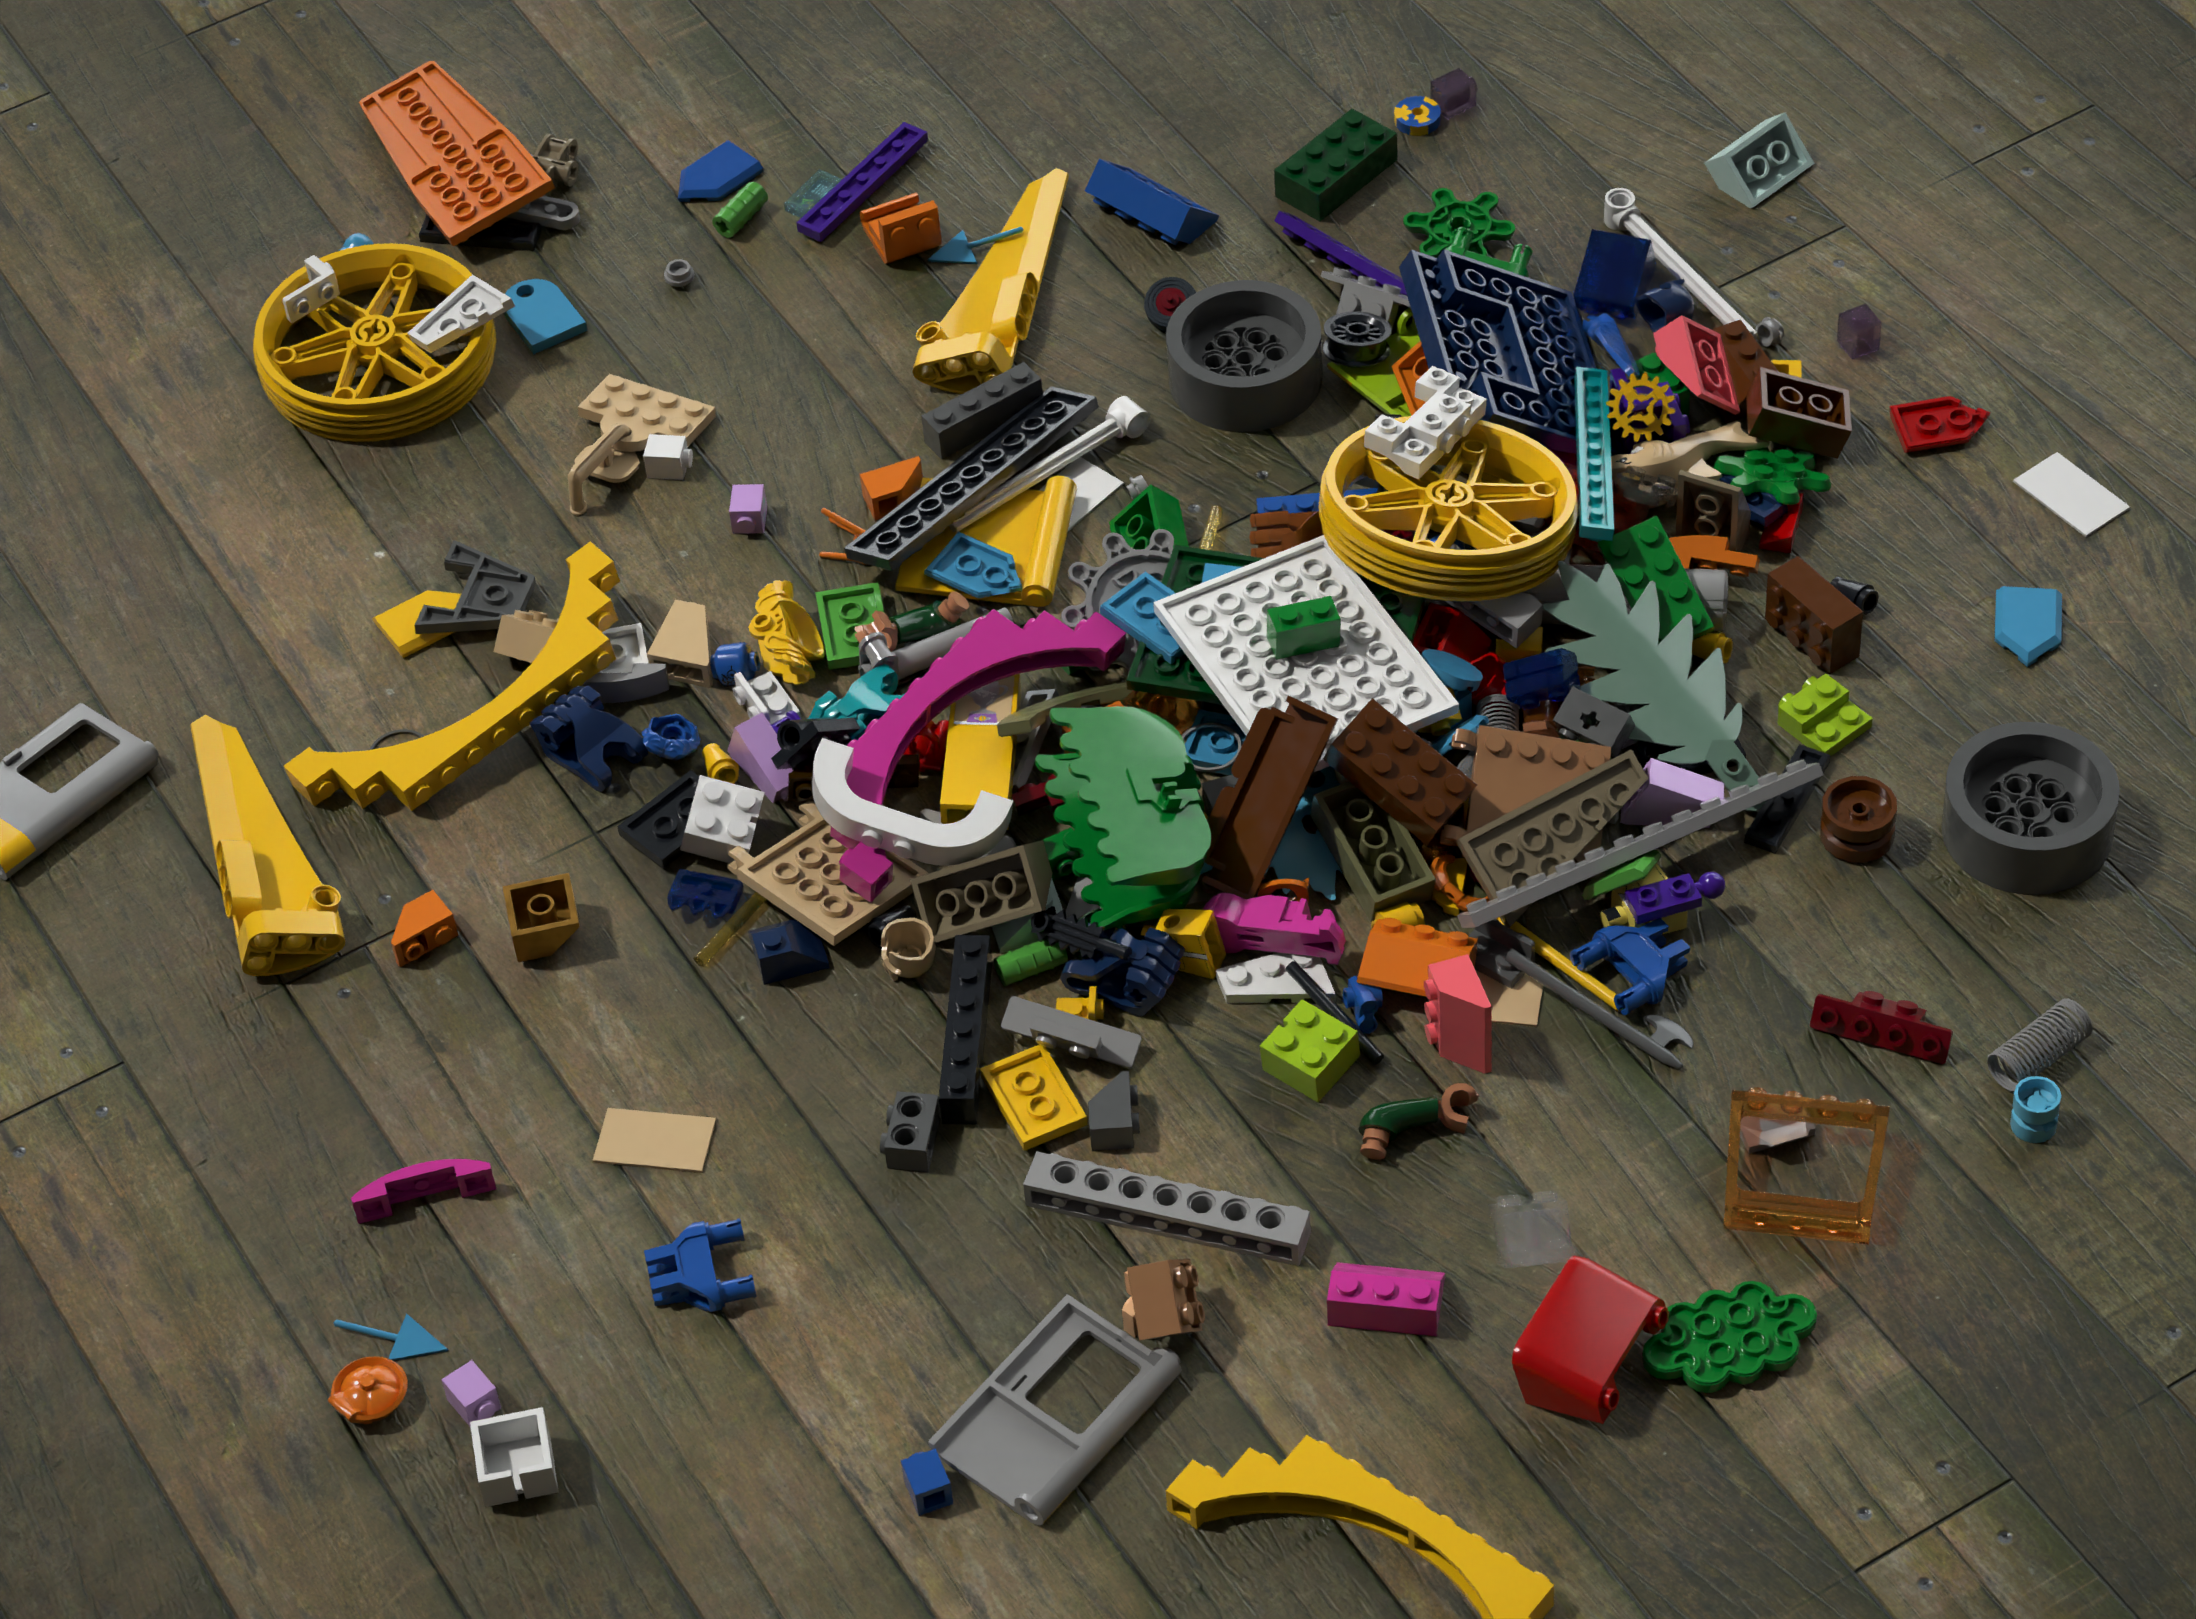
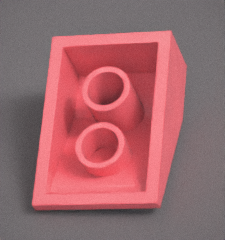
M1683 315L1653 333L1656 343L1655 351L1659 359L1697 397L1735 415L1740 412L1721 334Z

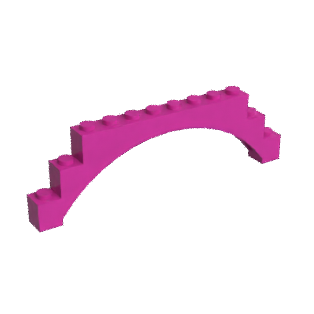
M992 609L985 617L981 616L974 622L971 631L965 637L957 638L952 644L950 651L943 658L938 657L935 659L929 671L922 678L918 677L911 683L907 693L900 699H894L888 706L886 713L879 720H872L867 726L865 733L857 741L854 739L849 742L847 746L854 748L853 766L846 780L847 785L858 797L883 805L889 781L904 752L920 731L949 705L974 690L1019 673L1067 666L1098 667L1105 671L1124 652L1126 632L1096 611L1087 620L1082 619L1075 629L1072 630L1045 610L1036 619L1031 618L1022 629L995 609ZM831 826L830 836L848 848L839 860V880L871 903L892 882L893 862L886 858L884 849L868 847L862 842L841 834Z

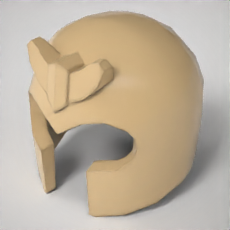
M914 917L901 918L889 922L883 929L881 957L884 970L893 981L898 980V976L915 978L928 971L934 962L936 945L932 929L925 921Z

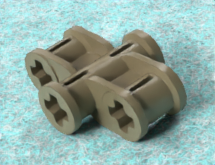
M546 134L537 147L535 154H531V156L552 179L555 188L558 181L564 182L566 186L570 187L575 184L579 172L578 162L575 161L578 154L577 140L572 138L563 140L555 138L553 134ZM555 189L546 193L544 196L550 197Z

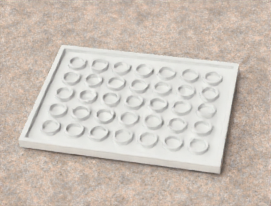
M1324 535L1154 602V613L1246 736L1260 709L1275 707L1285 712L1289 703L1285 702L1288 695L1338 718L1314 772L1330 766L1323 759L1330 745L1372 698L1412 731L1459 713V703L1357 573L1336 556ZM1331 596L1341 618L1340 646L1276 660L1266 637L1267 609Z

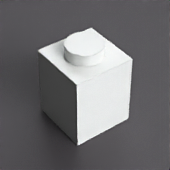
M649 434L643 455L647 478L684 480L686 469L691 468L693 461L692 449L687 447L686 436Z

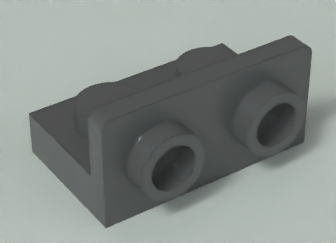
M1497 919L1475 927L1469 937L1478 939L1475 970L1511 989L1525 973L1505 961L1508 952L1514 949L1535 963V942L1527 935L1502 925Z

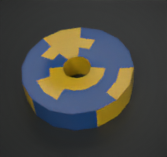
M1425 96L1407 97L1395 106L1394 123L1396 128L1405 134L1414 136L1426 135L1435 131L1440 125L1441 109L1439 104L1431 98Z

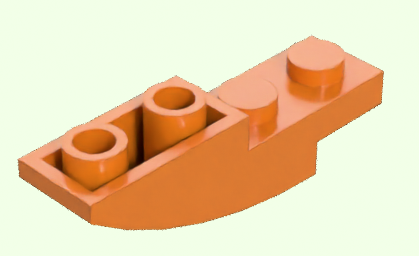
M1689 535L1669 538L1684 568L1693 569L1695 563L1698 564L1699 569L1717 570V567L1730 569V574L1741 577H1748L1749 573L1758 574L1760 564L1758 556L1729 551L1730 541L1728 537Z

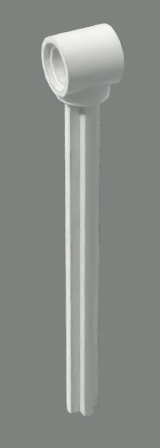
M1615 188L1606 193L1604 223L1607 227L1613 230H1628L1678 280L1684 279L1683 285L1723 325L1741 319L1754 338L1758 336V333L1640 218L1641 212L1635 206V196L1630 190Z
M1127 396L1117 398L1110 405L1105 422L1006 481L1005 484L997 487L983 501L969 509L963 517L950 524V529L953 532H959L1114 436L1122 438L1125 435L1130 438L1139 437L1149 426V413Z

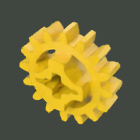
M1644 372L1641 379L1637 380L1635 374L1631 373L1629 383L1620 379L1618 382L1621 389L1612 388L1610 390V393L1615 396V400L1606 401V405L1613 407V411L1607 414V418H1616L1617 422L1612 428L1615 430L1622 427L1624 429L1623 438H1626L1629 433H1633L1634 441L1638 442L1640 436L1645 434L1646 439L1650 441L1652 440L1653 431L1660 436L1664 433L1661 428L1662 424L1671 425L1672 422L1667 418V414L1675 413L1676 409L1668 407V403L1675 400V397L1666 396L1665 392L1670 386L1666 384L1660 387L1658 385L1659 376L1649 381L1647 372ZM1634 386H1647L1652 388L1653 391L1649 394L1638 393ZM1624 395L1628 401L1627 411L1621 415L1619 405ZM1653 397V400L1649 402L1646 408L1648 414L1644 415L1642 412L1629 416L1636 406L1634 400L1638 399L1640 402H1643ZM1661 399L1662 414L1658 420L1654 414V405ZM1633 420L1644 421L1648 427L1635 428L1630 426L1629 423Z

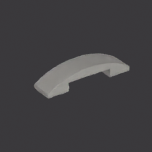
M633 663L632 673H597L586 680L582 686H590L601 694L600 700L602 703H619L660 694L669 690L670 684L666 664Z

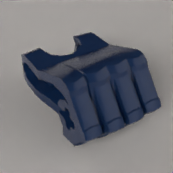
M576 686L568 692V695L563 694L554 701L555 705L551 704L545 707L541 712L542 715L534 718L530 725L543 748V752L550 760L576 774L594 790L602 792L611 785L612 781L611 769L603 761L610 756H621L632 764H637L648 755V749L643 743V738L630 725L612 714L602 711L604 706L600 700L601 694L590 686Z
M1115 927L1105 930L1104 934L1108 935L1107 939L1132 949V954L1128 957L1127 961L1101 952V955L1096 954L1094 959L1089 957L1082 961L1070 960L1066 963L1060 979L1067 989L1077 994L1089 996V987L1097 986L1098 999H1104L1105 1002L1141 1017L1146 1015L1164 997L1166 989L1172 984L1174 975L1180 967L1181 962L1179 960L1184 955L1185 948L1170 937L1167 932L1154 928H1149L1144 936L1145 940L1140 941L1131 936L1126 930Z

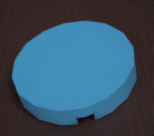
M1434 649L1424 650L1421 654L1446 687L1458 691H1466L1468 687H1471L1470 690L1472 692L1479 688L1483 675L1466 660Z

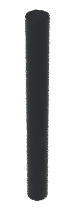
M1296 961L1289 963L1285 971L1324 1012L1358 1031L1360 1051L1374 1065L1381 1062L1384 1055Z

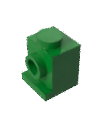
M1071 827L1043 839L1052 870L1053 881L1073 873V862L1075 859L1083 857L1081 852L1068 850L1063 845L1064 835L1074 831Z

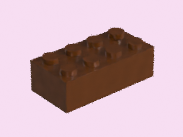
M1373 698L1334 740L1323 758L1325 762L1427 846L1468 800L1477 786L1474 781Z

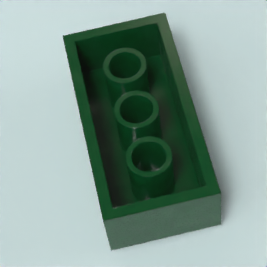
M1353 108L1274 169L1275 197L1321 222L1398 160L1397 132Z

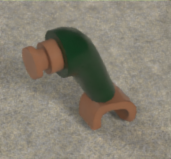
M952 591L948 595V599H945L943 602L935 601L931 605L889 618L886 613L876 610L872 614L874 621L867 625L854 627L856 631L854 635L858 643H860L867 635L881 632L885 635L887 647L892 652L897 644L921 641L961 625L960 617L962 612L969 608V603L960 593Z
M1456 1083L1450 1085L1445 1090L1441 1100H1438L1435 1096L1394 1101L1375 1106L1363 1116L1359 1124L1358 1130L1363 1135V1142L1365 1143L1361 1146L1360 1153L1370 1159H1384L1386 1156L1384 1148L1388 1146L1390 1141L1396 1139L1397 1134L1422 1125L1436 1123L1438 1118L1447 1128L1465 1133L1469 1117L1455 1113L1451 1107L1469 1106L1478 1101L1479 1094L1476 1093L1472 1086L1466 1083Z

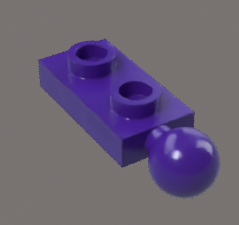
M1707 872L1700 877L1698 882L1694 883L1690 873L1626 890L1625 902L1636 923L1641 924L1702 907V896L1708 899H1715L1723 894L1725 880L1717 872Z

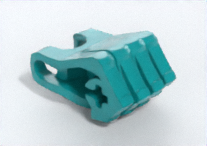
M882 664L852 683L842 699L838 700L835 694L828 691L815 702V706L808 719L835 717L837 719L855 718L860 729L851 739L857 741L865 733L867 726L872 720H879L886 713L890 703L894 699H900L903 696L891 695L897 690V673L887 664Z

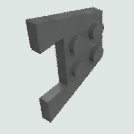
M454 540L444 561L445 570L470 574V577L455 609L423 605L414 625L415 633L428 634L499 629L502 615H514L515 610L525 611L536 586L535 575Z

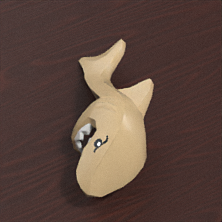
M1734 421L1715 430L1690 435L1672 443H1666L1661 440L1640 442L1633 445L1631 454H1618L1611 457L1613 502L1638 509L1655 508L1663 505L1677 496L1678 473L1680 470L1719 480L1722 478V473L1705 462L1712 455L1725 451L1757 450L1767 447L1770 441L1748 436V434L1742 431L1741 423Z

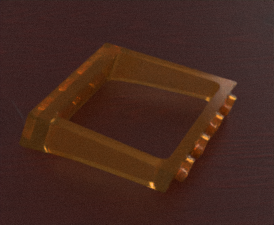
M1753 1087L1747 1091L1732 1090L1724 1229L1869 1245L1889 1123L1890 1106L1875 1105L1869 1099H1859L1855 1103L1843 1102L1832 1095H1823L1819 1099L1805 1098L1796 1091H1788L1783 1095L1768 1094L1759 1087ZM1746 1116L1872 1130L1875 1134L1863 1200L1860 1202H1849L1740 1189L1737 1185L1741 1120Z

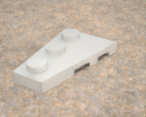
M1275 953L1216 969V978L1227 1004L1269 1003L1272 999H1291L1292 1003H1299L1301 999L1311 998L1285 971L1287 965L1292 961H1296L1333 1002H1336V996L1320 957Z

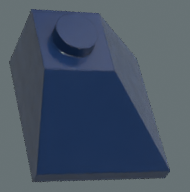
M796 919L748 931L764 985L830 968L821 937Z

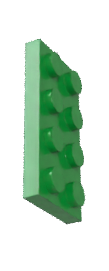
M1657 516L1613 535L1612 541L1602 540L1598 542V549L1606 564L1611 566L1620 582L1630 611L1649 582L1654 581L1656 583L1660 622L1658 644L1686 614L1692 616L1693 640L1714 631V625Z

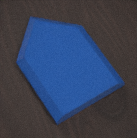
M728 140L681 171L678 202H691V198H707L708 201H720L764 172V169L757 159Z

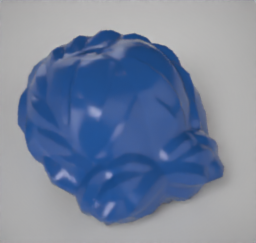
M679 714L652 717L649 727L642 731L645 747L650 753L661 758L674 761L681 760L696 751L697 747L700 746L701 738L699 737L697 726Z

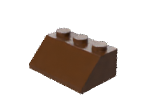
M1741 319L1712 329L1721 334L1740 412L1735 415L1712 404L1725 424L1747 417L1746 394L1759 368L1763 367L1778 371Z

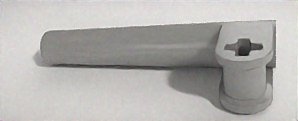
M1004 607L997 610V612L1014 623L1007 608ZM978 618L893 652L887 647V640L883 633H871L864 637L858 646L860 664L858 670L860 677L882 664L890 666L897 673L898 680L930 667L938 657L943 658L950 651L952 644L957 638L965 637L971 631L974 622Z

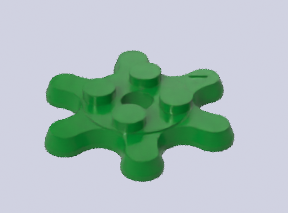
M1438 188L1431 195L1432 201L1436 206L1433 211L1429 213L1410 212L1403 218V224L1407 231L1425 234L1429 237L1421 243L1419 252L1438 258L1443 249L1451 246L1456 229L1453 231L1452 228L1465 227L1462 237H1465L1466 228L1471 229L1474 233V239L1471 242L1469 251L1487 256V250L1483 246L1485 242L1491 240L1508 241L1515 232V225L1511 221L1496 220L1489 215L1496 209L1499 201L1498 196L1492 192H1483L1474 200L1465 202L1456 199L1450 189Z
M1768 447L1757 450H1747L1744 458L1722 455L1717 458L1714 464V469L1720 473L1735 476L1730 485L1742 488L1744 496L1754 492L1770 493L1781 504H1797L1800 500L1798 491L1802 489L1817 492H1826L1831 489L1830 477L1827 474L1810 471L1816 467L1814 455L1810 452L1801 451L1794 454L1789 450L1780 449L1773 453Z

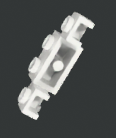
M1432 366L1416 381L1415 398L1426 403L1405 423L1382 414L1365 430L1364 447L1386 456L1398 465L1405 474L1420 479L1445 453H1449L1454 444L1462 436L1465 437L1470 429L1485 415L1487 399L1471 391L1459 388L1460 377Z

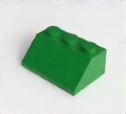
M1151 484L1109 522L1111 533L1122 535L1126 543L1135 550H1142L1148 547L1152 533L1158 529L1169 531L1174 537V545L1189 547L1179 499Z

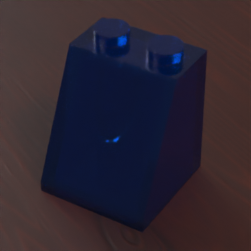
M1592 229L1573 295L1576 307L1589 314L1602 312L1620 320L1627 319V317L1636 319L1639 312L1636 298L1647 292L1657 265L1652 241Z

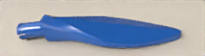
M1606 313L1600 316H1587L1590 321H1583V330L1612 357L1629 377L1631 373H1634L1636 378H1638L1640 372L1636 361L1615 320Z

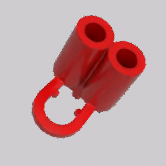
M931 720L904 752V755L919 754L920 772H925V769L938 772L944 768L948 720H941L937 724Z

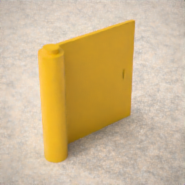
M1065 476L1051 477L1047 481L1045 491L1027 489L959 531L1012 555L1018 578L1021 581L1022 591L976 598L925 575V569L958 533L956 531L953 532L950 526L945 528L943 533L926 543L920 551L915 552L902 562L895 586L896 590L948 596L952 591H956L966 599L1034 607L1049 605L1053 600L1077 492L1076 483ZM922 478L920 488L932 480V478Z

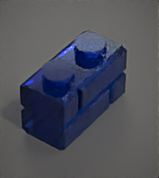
M1559 648L1504 663L1503 672L1504 680L1506 681L1507 700L1519 705L1521 709L1537 708L1540 706V701L1547 699L1552 702L1564 701L1572 686L1579 690L1581 689L1577 673V656L1574 652Z

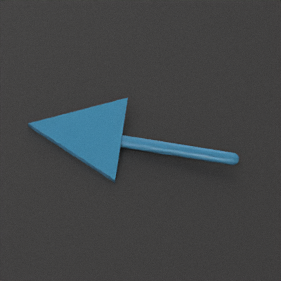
M1023 227L1014 228L968 243L962 230L932 255L928 262L977 264L971 250L972 248L1022 233L1024 229Z
M407 1313L398 1334L341 1320L334 1321L335 1327L395 1341L388 1358L393 1361L448 1351L442 1343Z

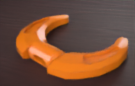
M1441 855L1435 858L1429 868L1436 879L1434 887L1438 892L1442 890V893L1455 903L1457 908L1464 912L1468 911L1466 905L1483 899L1469 895L1465 897L1462 891L1449 882L1450 879L1446 872V866L1455 861V856ZM1487 896L1484 897V898H1486V901H1487V902L1490 901Z

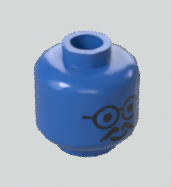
M745 642L720 645L716 649L715 654H712L710 658L711 672L714 679H719L721 684L725 686L736 685L734 674L741 672L747 681L753 679L756 671H759L761 666L758 652H753L750 645Z

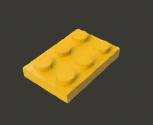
M1039 1044L980 1068L981 1078L1024 1151L1088 1125L1087 1115L1045 1046Z

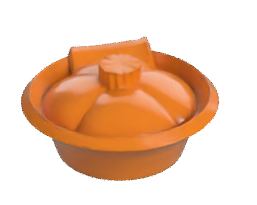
M379 1356L364 1357L351 1362L337 1374L332 1384L331 1396L328 1402L340 1415L347 1418L349 1422L371 1424L374 1421H379L389 1416L402 1402L408 1387L407 1376L402 1367L391 1359Z

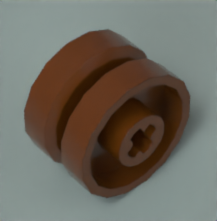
M1849 776L1839 779L1830 785L1822 797L1820 840L1825 849L1836 858L1855 863L1873 861L1886 854L1894 842L1897 817V798L1891 788L1880 780L1867 776Z

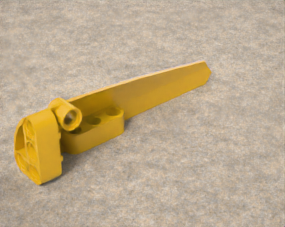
M1055 168L1044 177L1029 183L1001 231L1002 233L1014 228L1023 227V232L995 241L980 267L940 324L939 322L932 321L918 329L916 338L921 347L918 350L912 372L918 381L945 391L964 394L1012 368L1018 342L1025 340L1028 335L1069 178L1067 172Z

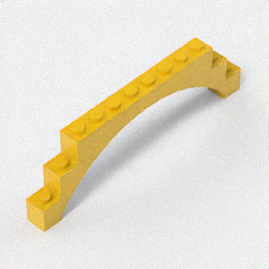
M591 541L565 559L570 571L569 587L556 627L546 645L531 665L515 682L491 702L442 730L390 747L353 752H318L308 747L284 765L292 786L314 807L324 799L329 798L339 788L348 794L362 809L379 799L388 790L411 811L422 803L427 802L430 797L446 785L452 783L458 776L473 765L478 764L493 750L505 744L508 739L524 727L529 726L534 718L542 715L541 712L545 707L551 704L555 705L554 701L563 694L568 695L572 688L582 686L586 680L604 670L616 660L610 639L602 633L618 621L612 600L604 594L620 582L613 560Z
M1308 1435L1300 1441L1280 1465L1270 1455L1266 1453L1260 1454L1249 1447L1223 1478L1213 1467L1203 1466L1192 1460L1166 1489L1167 1511L1196 1529L1203 1522L1231 1516L1258 1513H1295L1326 1517L1379 1533L1411 1549L1439 1569L1461 1590L1482 1619H1543L1554 1606V1584L1544 1574L1529 1570L1521 1565L1511 1554L1501 1553L1488 1545L1486 1540L1478 1534L1468 1533L1458 1527L1450 1517L1435 1513L1427 1508L1417 1497L1407 1496L1397 1490L1387 1479L1377 1478L1366 1471L1359 1462L1344 1458L1336 1453L1326 1442L1316 1441Z

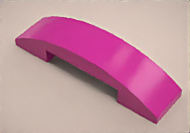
M443 1159L419 1163L391 1172L359 1190L351 1197L358 1224L392 1216L391 1204L458 1187L460 1188L462 1198L496 1190V1185L490 1163L471 1159Z

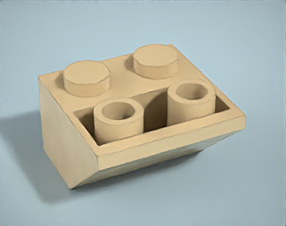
M515 610L514 615H502L493 652L532 663L546 645L559 618L557 620L547 618L548 614L529 610V612Z

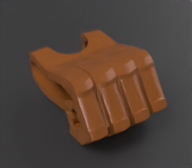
M1276 511L1251 514L1250 516L1251 527L1257 528V531H1250L1251 545H1258V548H1251L1252 557L1267 558L1324 535L1319 511L1299 513Z

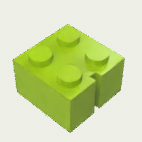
M1301 999L1283 1019L1284 1027L1278 1025L1260 1045L1262 1068L1275 1078L1314 1101L1319 1102L1360 1056L1358 1031Z

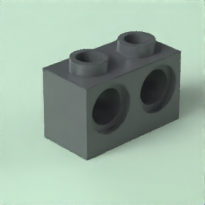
M897 1091L894 1105H889L887 1109L886 1123L889 1126L888 1132L882 1133L880 1139V1153L885 1154L888 1169L929 1172L941 1120L938 1095Z

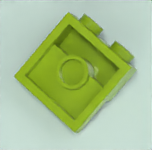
M1825 673L1818 679L1815 676L1808 678L1803 684L1802 690L1797 694L1787 693L1781 698L1778 704L1777 724L1805 746L1829 754L1831 757L1870 729L1873 718L1849 700L1850 691Z

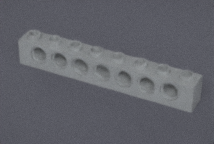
M1036 1151L1023 1184L1025 1204L1029 1207L1295 1266L1300 1265L1311 1234L1310 1211L1302 1210L1297 1206L1270 1203L1260 1198L1252 1199L1234 1195L1228 1191L1206 1189L1192 1183L1183 1184L1165 1180L1159 1176L1133 1173L1123 1168L1115 1169L1097 1165L1091 1161L1069 1159L1054 1153L1046 1154Z

